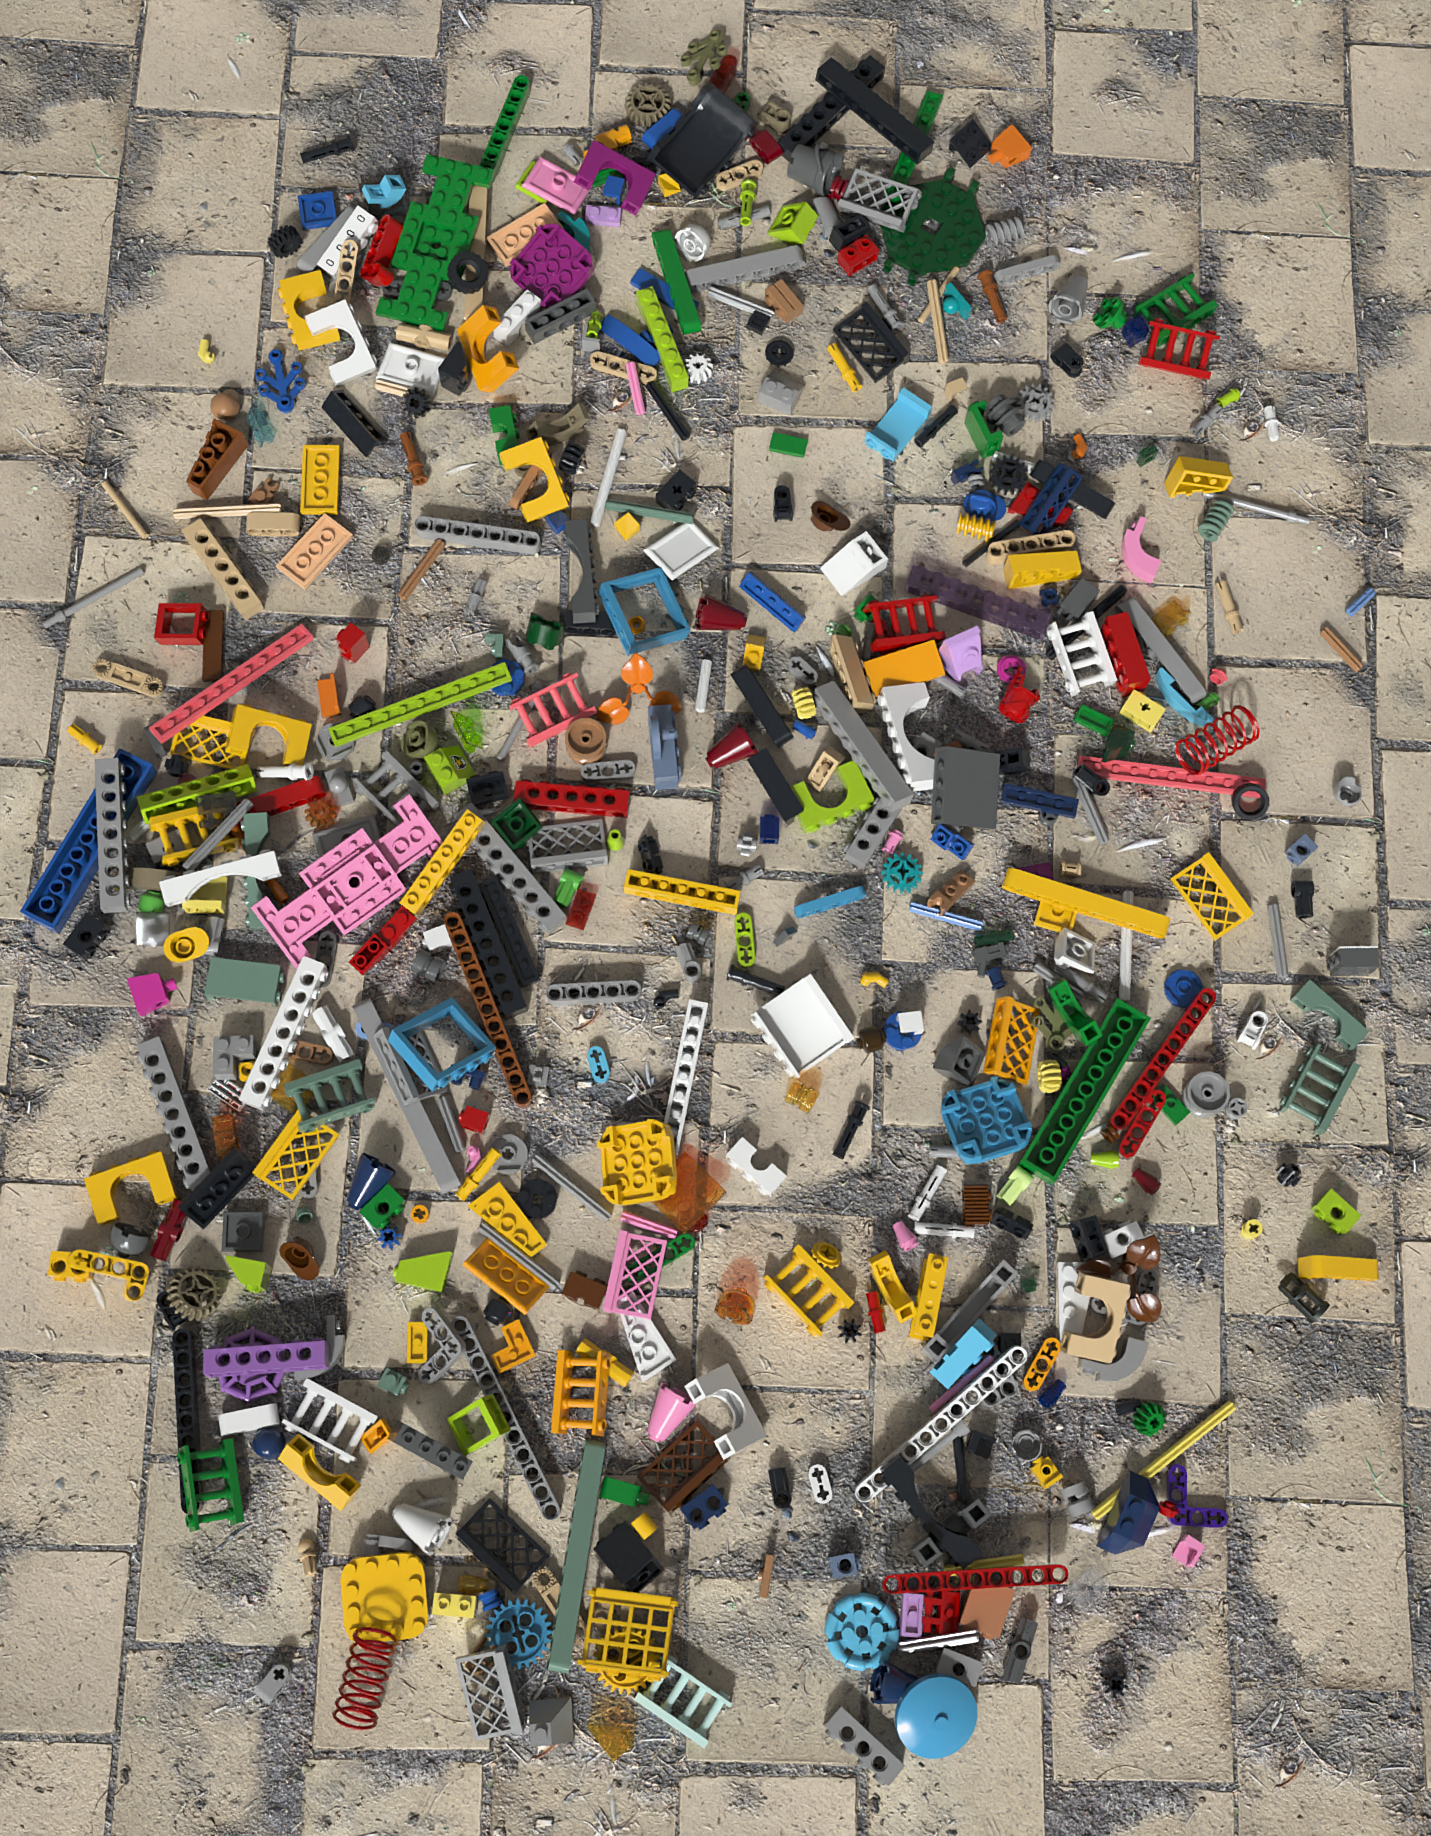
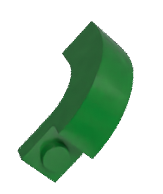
M1061 978L1047 987L1055 1009L1078 1040L1087 1046L1103 1036L1096 1021L1087 1015L1077 1002L1066 979Z

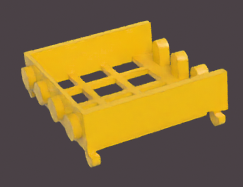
M592 1587V1590H587V1595H591L582 1660H577V1665L586 1668L585 1672L598 1673V1670L607 1671L606 1674L611 1676H619V1673H626L629 1678L640 1679L641 1675L648 1676V1680L660 1682L661 1678L666 1679V1676L669 1677L670 1672L667 1671L675 1606L678 1607L679 1602L674 1597L596 1587ZM596 1602L610 1604L608 1620L594 1618ZM614 1605L630 1606L628 1622L612 1620ZM634 1607L649 1609L647 1625L632 1623ZM654 1610L669 1611L667 1627L652 1625ZM593 1623L607 1624L605 1640L591 1639ZM611 1625L627 1627L625 1643L609 1641ZM631 1628L646 1629L645 1645L629 1644ZM651 1630L666 1632L664 1648L649 1646ZM590 1643L604 1645L602 1661L588 1659ZM608 1646L624 1648L622 1664L606 1662ZM628 1648L644 1650L642 1666L626 1664ZM648 1651L664 1653L662 1669L646 1667Z

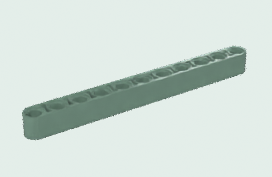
M585 1438L547 1661L548 1671L568 1674L570 1669L606 1442Z

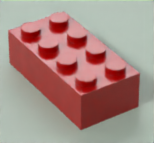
M1124 612L1108 616L1102 624L1100 632L1117 678L1116 689L1121 693L1122 698L1130 696L1133 690L1144 692L1151 677L1129 614Z

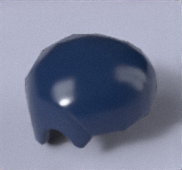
M272 1427L260 1429L254 1435L252 1441L254 1452L267 1460L278 1458L287 1444L284 1434Z

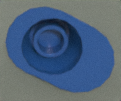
M984 489L969 493L963 501L965 512L969 513L970 516L976 515L977 518L982 516L985 520L989 518L990 521H997L1004 517L1006 513L1004 500Z

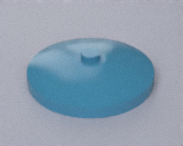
M942 1673L926 1675L910 1684L898 1700L894 1716L895 1728L903 1744L915 1755L928 1759L947 1757L961 1749L973 1734L977 1722V1704L971 1691L958 1678Z

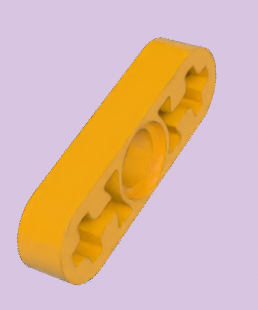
M1051 1337L1043 1341L1022 1380V1385L1027 1391L1033 1392L1041 1387L1060 1352L1061 1343L1058 1339ZM1054 1342L1056 1351L1052 1350L1048 1356L1052 1357L1050 1360L1049 1357L1041 1355V1352L1047 1353L1049 1349L1047 1343ZM1038 1359H1044L1047 1362L1045 1370L1037 1368L1036 1362ZM1033 1369L1036 1373L1042 1374V1377L1038 1375L1035 1379L1037 1385L1029 1387L1027 1378L1031 1379L1035 1373L1031 1372Z

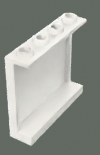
M811 974L805 976L751 1014L753 1017L751 1019L752 1023L757 1029L760 1028L762 1030L764 1041L768 1045H772L775 1050L773 1051L775 1057L779 1061H783L786 1066L784 1068L789 1077L793 1076L794 1079L799 1078L801 1074L845 1043H849L854 1039Z

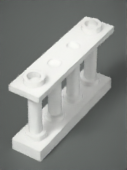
M1093 611L1086 613L1079 623L1058 629L1056 622H1054L1047 628V636L1053 643L1066 681L1065 687L1067 692H1070L1071 697L1080 692L1079 687L1099 681L1104 682L1105 687L1117 681ZM1082 629L1086 631V640L1064 646L1061 635ZM1085 647L1092 648L1093 657L1070 663L1067 656L1068 652ZM1092 664L1098 665L1099 674L1076 681L1073 670Z
M306 1378L303 1386L307 1388V1394L292 1421L283 1419L282 1423L287 1425L285 1429L295 1435L298 1431L340 1454L339 1459L350 1463L351 1460L356 1462L358 1458L352 1456L353 1451L367 1426H370L371 1423L376 1424L380 1417ZM319 1394L325 1397V1403L308 1432L298 1425L313 1398ZM338 1404L343 1407L341 1410L342 1414L329 1438L325 1441L316 1436L331 1407ZM356 1414L360 1416V1423L345 1451L334 1446L348 1418Z

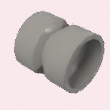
M1085 1481L1060 1489L1063 1500L1068 1502L1067 1510L1071 1518L1095 1509L1092 1498L1087 1496L1089 1490Z

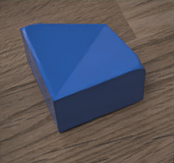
M562 511L546 516V522L556 535L565 530V521L571 520Z

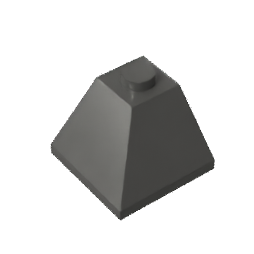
M960 1036L939 1051L933 1069L946 1078L971 1087L986 1052L965 1036Z

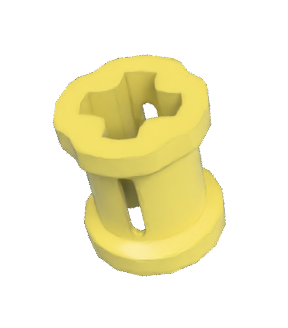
M1251 1219L1241 1226L1240 1232L1245 1239H1254L1262 1233L1263 1226L1258 1220ZM1253 1226L1254 1230L1250 1233L1249 1229Z

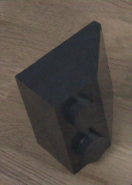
M457 341L438 368L441 387L457 396H460L469 387L466 362L461 342Z

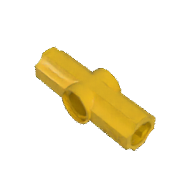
M584 1338L575 1353L582 1358H597L598 1351H608L600 1349L594 1343ZM610 1353L611 1367L609 1368V1377L621 1386L626 1387L635 1373L617 1361L618 1359Z

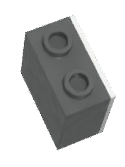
M1339 946L1328 956L1329 959L1327 960V970L1330 971V976H1369L1380 967L1378 946Z

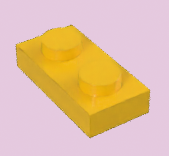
M407 1322V1364H425L428 1361V1328L423 1322Z

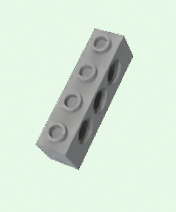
M839 1705L823 1724L827 1728L825 1733L833 1740L838 1738L843 1743L840 1747L847 1754L851 1755L853 1752L859 1758L856 1762L863 1769L867 1770L869 1767L875 1773L872 1777L879 1784L883 1785L885 1782L889 1786L905 1767L901 1761L842 1706ZM845 1726L852 1728V1735L849 1738H844L841 1735V1730ZM861 1741L868 1743V1749L864 1753H860L857 1750V1745ZM877 1756L884 1758V1764L880 1768H876L873 1765V1760Z

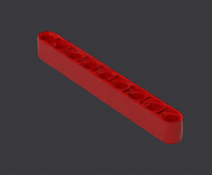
M1205 988L1195 994L1110 1114L1107 1124L1116 1131L1128 1126L1216 1000V994L1212 989ZM1202 994L1208 996V1003L1202 1000ZM1191 1009H1195L1197 1011V1018L1191 1015ZM1181 1024L1187 1027V1033H1183L1180 1030ZM1170 1039L1176 1042L1175 1049L1169 1045ZM1159 1055H1163L1165 1057V1064L1159 1062ZM1148 1070L1154 1072V1079H1150L1148 1077ZM1138 1085L1143 1088V1095L1137 1093L1136 1088ZM1126 1101L1132 1103L1133 1109L1131 1111L1126 1108ZM1116 1116L1121 1118V1126L1115 1124L1114 1119Z
M1060 1564L900 1573L886 1575L882 1579L881 1585L883 1590L889 1594L1050 1585L1064 1583L1067 1581L1069 1573L1067 1568ZM1056 1568L1062 1571V1577L1059 1580L1053 1577V1571ZM1035 1569L1041 1571L1042 1577L1039 1581H1035L1032 1578V1573ZM1015 1570L1021 1574V1579L1017 1583L1013 1582L1011 1574ZM995 1571L1000 1574V1581L997 1584L992 1583L990 1579L991 1574ZM973 1573H977L980 1577L977 1585H973L970 1582V1576ZM952 1574H956L959 1577V1583L954 1587L949 1583V1577ZM932 1575L938 1578V1585L934 1588L928 1584V1579ZM910 1577H915L918 1581V1585L914 1589H910L907 1585ZM889 1578H894L897 1581V1587L894 1590H889L886 1586Z

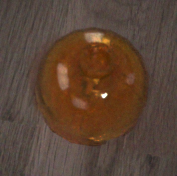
M737 1287L736 1289H728L719 1296L714 1311L724 1320L726 1317L732 1318L733 1321L731 1323L749 1325L754 1318L756 1305L752 1296L747 1293V1290Z

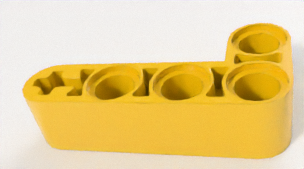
M79 1249L71 1252L67 1257V1263L73 1269L125 1279L122 1294L127 1301H137L142 1298L149 1274L146 1264ZM79 1254L80 1259L86 1260L90 1256L88 1262H79L78 1264H76V1260H73V1257ZM95 1258L102 1260L103 1266L101 1269H96L93 1266ZM116 1262L121 1263L123 1266L121 1273H116L113 1269ZM136 1266L143 1270L140 1278L136 1277L133 1273ZM131 1286L136 1287L138 1290L135 1298L131 1297L128 1293Z
M1311 1255L1297 1258L1299 1279L1379 1280L1377 1259Z

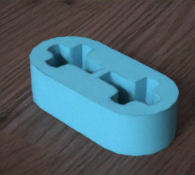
M593 1046L587 1052L592 1077L597 1083H605L610 1077L605 1053L601 1047ZM594 1051H597L598 1054L601 1053L599 1063H596L594 1057H590ZM601 1066L602 1072H606L603 1079H600V1076H596L598 1074L597 1067Z

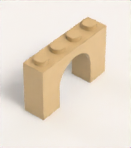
M1079 1271L1074 1291L1081 1295L1101 1299L1106 1306L1107 1318L1103 1327L1093 1334L1085 1335L1064 1330L1060 1350L1069 1355L1112 1364V1359L1116 1356L1117 1339L1121 1336V1322L1126 1315V1302L1131 1294L1130 1285L1123 1281Z

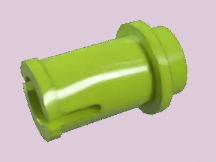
M1231 388L1228 393L1216 399L1217 404L1224 408L1233 401L1237 402L1241 394L1237 388Z

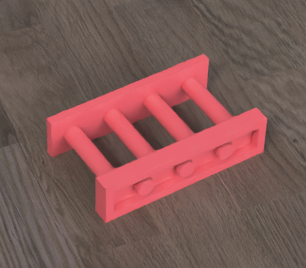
M571 672L561 677V681L524 699L518 697L511 701L512 705L509 706V710L517 709L529 732V738L526 740L529 748L567 730L568 726L575 720L596 716L597 711L595 707L589 708V706H586L574 683V680L578 678L577 673L573 675ZM567 684L580 709L578 710L579 714L575 716L569 714L557 688ZM549 692L563 717V722L557 725L555 722H552L540 698ZM531 701H534L546 724V730L541 733L538 730L536 731L523 706Z

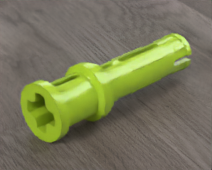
M746 179L741 183L742 192L740 193L742 207L740 224L743 226L751 224L752 203L756 197L754 191L757 185L751 179Z

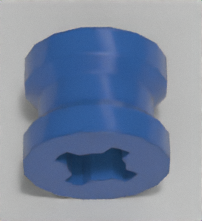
M497 1588L478 1596V1599L483 1603V1612L503 1604L502 1600L498 1598Z

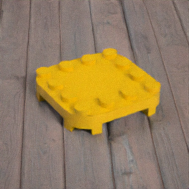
M647 1119V1121L620 1126L612 1125L606 1128L600 1141L597 1140V1148L601 1151L603 1187H600L601 1195H604L612 1204L627 1206L662 1200L676 1192L677 1170L674 1137L669 1124L654 1119Z
M411 1551L369 1556L360 1555L354 1557L345 1565L341 1573L340 1583L344 1627L350 1640L354 1641L353 1632L362 1627L385 1630L394 1635L397 1640L410 1639L424 1631L429 1619L426 1568L424 1562L417 1555L411 1553ZM361 1631L357 1634L363 1640L394 1641L390 1637L376 1632Z

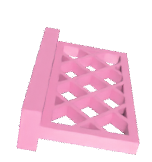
M623 1230L619 1231L603 1305L604 1312H613L651 1320L667 1240L631 1234ZM631 1239L640 1240L643 1247L633 1252L630 1247ZM654 1243L661 1244V1252L653 1256L648 1247ZM646 1249L651 1259L641 1264L636 1255ZM634 1257L639 1266L629 1272L626 1262ZM654 1261L657 1271L649 1276L644 1266ZM642 1269L647 1278L637 1284L632 1274ZM630 1276L635 1286L625 1292L621 1286L622 1281ZM650 1281L653 1285V1291L645 1296L640 1286ZM638 1288L643 1298L633 1304L628 1294ZM626 1296L631 1306L625 1310L618 1309V1300ZM645 1300L649 1305L648 1314L639 1313L635 1306Z

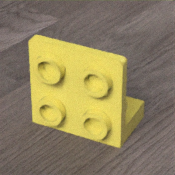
M226 876L219 877L201 886L188 902L182 903V908L186 913L225 914L228 878Z

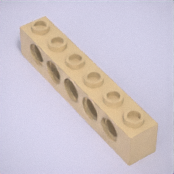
M200 518L182 529L186 540L243 619L246 621L264 609L261 603L263 602L262 597L258 592H253L251 589L253 588L252 583L248 578H243L241 575L243 571L239 565L232 563L233 558L228 550L224 551L222 549L223 544L218 536L214 538L211 534L213 530L208 523L204 524ZM203 539H208L206 542L201 543ZM218 553L216 556L211 557V554ZM222 567H228L226 570H221ZM234 580L238 581L236 584H231ZM248 594L246 598H241L242 595Z

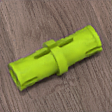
M594 311L587 324L588 331L586 336L597 339L598 332L602 327L601 320L603 315L599 311Z

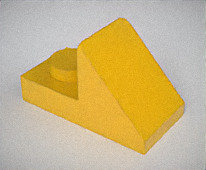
M748 634L742 666L746 664L751 671L760 672L766 637Z

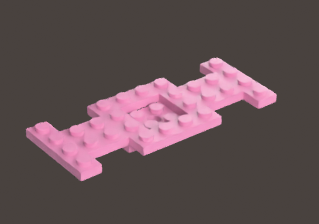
M407 794L393 804L403 822L375 842H372L363 828H360L298 872L309 889L277 911L267 896L250 907L296 970L303 956L313 959L303 946V941L332 920L343 935L349 933L407 891L397 877V874L425 853L431 859L443 843L410 794ZM351 877L359 879L357 887H350L349 879Z

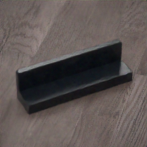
M335 390L329 393L322 405V409L365 457L370 455L375 446L385 445L387 439L344 390Z
M764 748L748 758L747 761L785 823L790 825L795 822L793 820L794 817L804 812V808L767 748Z

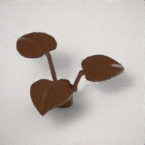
M1155 1235L1130 1243L1126 1253L1122 1256V1262L1117 1263L1113 1271H1111V1264L1103 1259L1087 1261L1076 1269L1077 1274L1080 1271L1110 1279V1275H1114L1119 1269L1127 1275H1132L1136 1297L1130 1298L1127 1301L1129 1313L1137 1320L1143 1322H1155L1158 1320L1162 1309L1160 1299L1150 1292H1144L1139 1295L1136 1281L1137 1266L1140 1265L1143 1269L1150 1270L1156 1267L1160 1261V1245Z

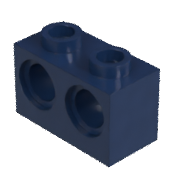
M713 1484L681 1507L680 1510L693 1529L698 1527L701 1530L710 1524L709 1518L714 1515L718 1518L727 1511L725 1507L728 1504ZM712 1496L717 1497L720 1502L719 1506L715 1509L708 1506V1499ZM693 1509H700L702 1511L703 1517L701 1520L695 1521L691 1518V1511Z

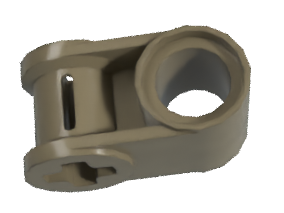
M768 101L763 111L757 114L758 119L763 124L768 125L778 133H787L790 130V113L773 101Z

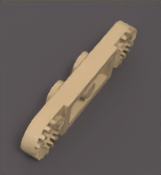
M98 659V661L93 663L92 671L99 679L151 697H158L164 691V685L159 678L103 659ZM99 666H107L104 673L97 672ZM157 683L159 684L157 691L149 690L151 684Z
M540 1569L534 1574L533 1582L555 1616L560 1584L550 1570ZM541 1573H546L550 1577L549 1583L545 1586L538 1583L537 1578ZM578 1615L577 1627L583 1628L584 1636L581 1639H575V1644L585 1642L587 1628L580 1615Z

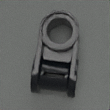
M1063 343L1050 354L1053 363L1059 366L1069 377L1077 378L1081 375L1084 360L1069 344Z
M785 485L777 486L774 490V522L778 520L793 521L790 489ZM783 494L786 497L782 499L778 495Z
M163 1291L157 1297V1304L167 1324L174 1331L178 1325L185 1321L189 1322L188 1316L181 1319V1312L174 1314L175 1307L164 1305L163 1299L170 1293Z

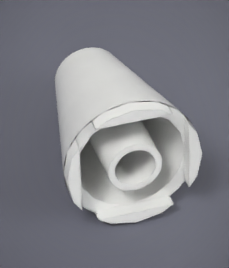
M406 1503L397 1505L392 1513L393 1522L429 1556L435 1553L433 1549L436 1546L441 1547L451 1528L448 1522H452V1519L448 1516Z

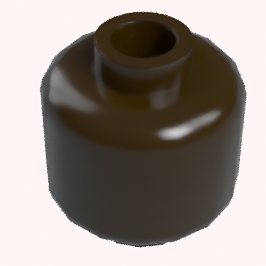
M875 1025L861 1029L858 1034L859 1038H856L859 1050L863 1049L867 1054L883 1049L884 1043H886L883 1030L881 1028L878 1029Z

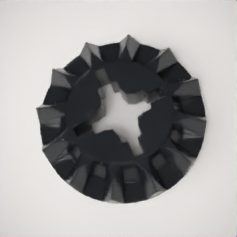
M773 341L765 349L766 360L771 365H776L777 367L786 366L793 358V349L785 341ZM779 349L782 354L780 359L776 355Z

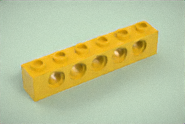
M467 809L399 903L415 915L420 916L486 822Z
M627 869L624 883V894L737 915L741 891L631 869Z

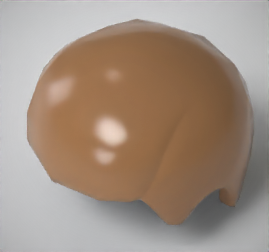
M225 392L217 393L212 398L210 404L211 413L219 420H233L237 416L240 407L238 399L233 394Z

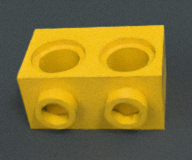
M51 1251L48 1276L53 1277L54 1281L66 1282V1278L74 1279V1282L86 1283V1280H93L94 1273L87 1271L79 1273L77 1269H73L68 1265L67 1257L71 1252ZM78 1254L77 1256L73 1257V1260H76V1264H78L79 1262H88L90 1256H88V1259L85 1260L80 1259ZM61 1262H65V1269L59 1272L58 1265Z

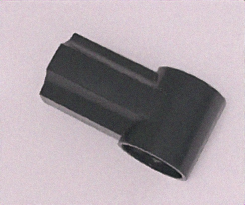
M1082 763L1073 772L1072 777L1084 785L1090 793L1098 796H1105L1109 793V782L1099 777L1085 764ZM1100 782L1101 785H1102V788H1101V790L1098 792L1097 789H1096V786H1097V784Z
M1292 881L1291 895L1295 902L1296 918H1312L1314 916L1312 897L1314 896L1313 881Z
M786 1467L768 1470L773 1505L778 1510H786L792 1501ZM785 1495L788 1503L784 1506L779 1505L776 1501L777 1496Z

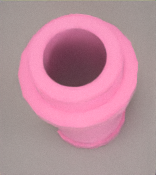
M895 829L888 833L889 837L882 848L883 851L893 855L899 841L903 839V834Z

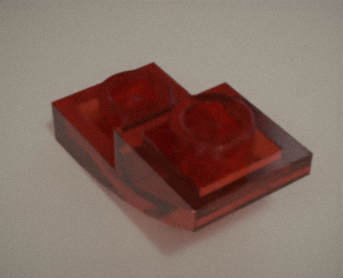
M578 889L565 925L584 930L597 894Z

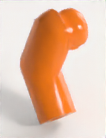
M1081 434L1073 437L1077 446L1071 454L1076 460L1080 457L1082 458L1087 451V445Z

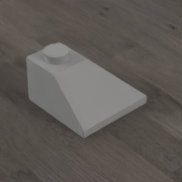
M571 1697L529 1700L531 1747L574 1741Z

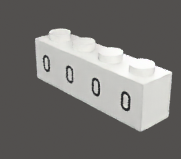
M357 206L317 265L336 279L341 246L344 241L353 240L356 242L358 256L360 250L367 245L370 236L378 229L379 222L377 219ZM349 243L348 246L344 247L347 249V256L343 254V258L354 260V257H350V253L355 248ZM348 261L343 262L342 269L347 272L351 263Z

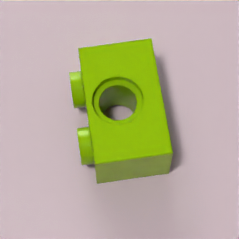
M1333 1189L1325 1191L1311 1207L1318 1219L1326 1221L1330 1225L1329 1228L1334 1233L1340 1235L1347 1233L1362 1216ZM1332 1209L1337 1210L1338 1218L1333 1217Z

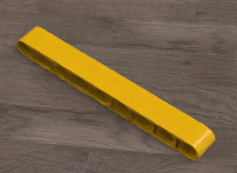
M1015 868L1007 869L1002 888L1007 891L1156 938H1166L1171 920L1165 915Z

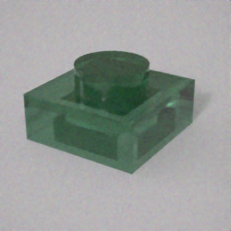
M1155 445L1150 448L1146 447L1139 452L1136 461L1139 467L1156 458L1159 450Z

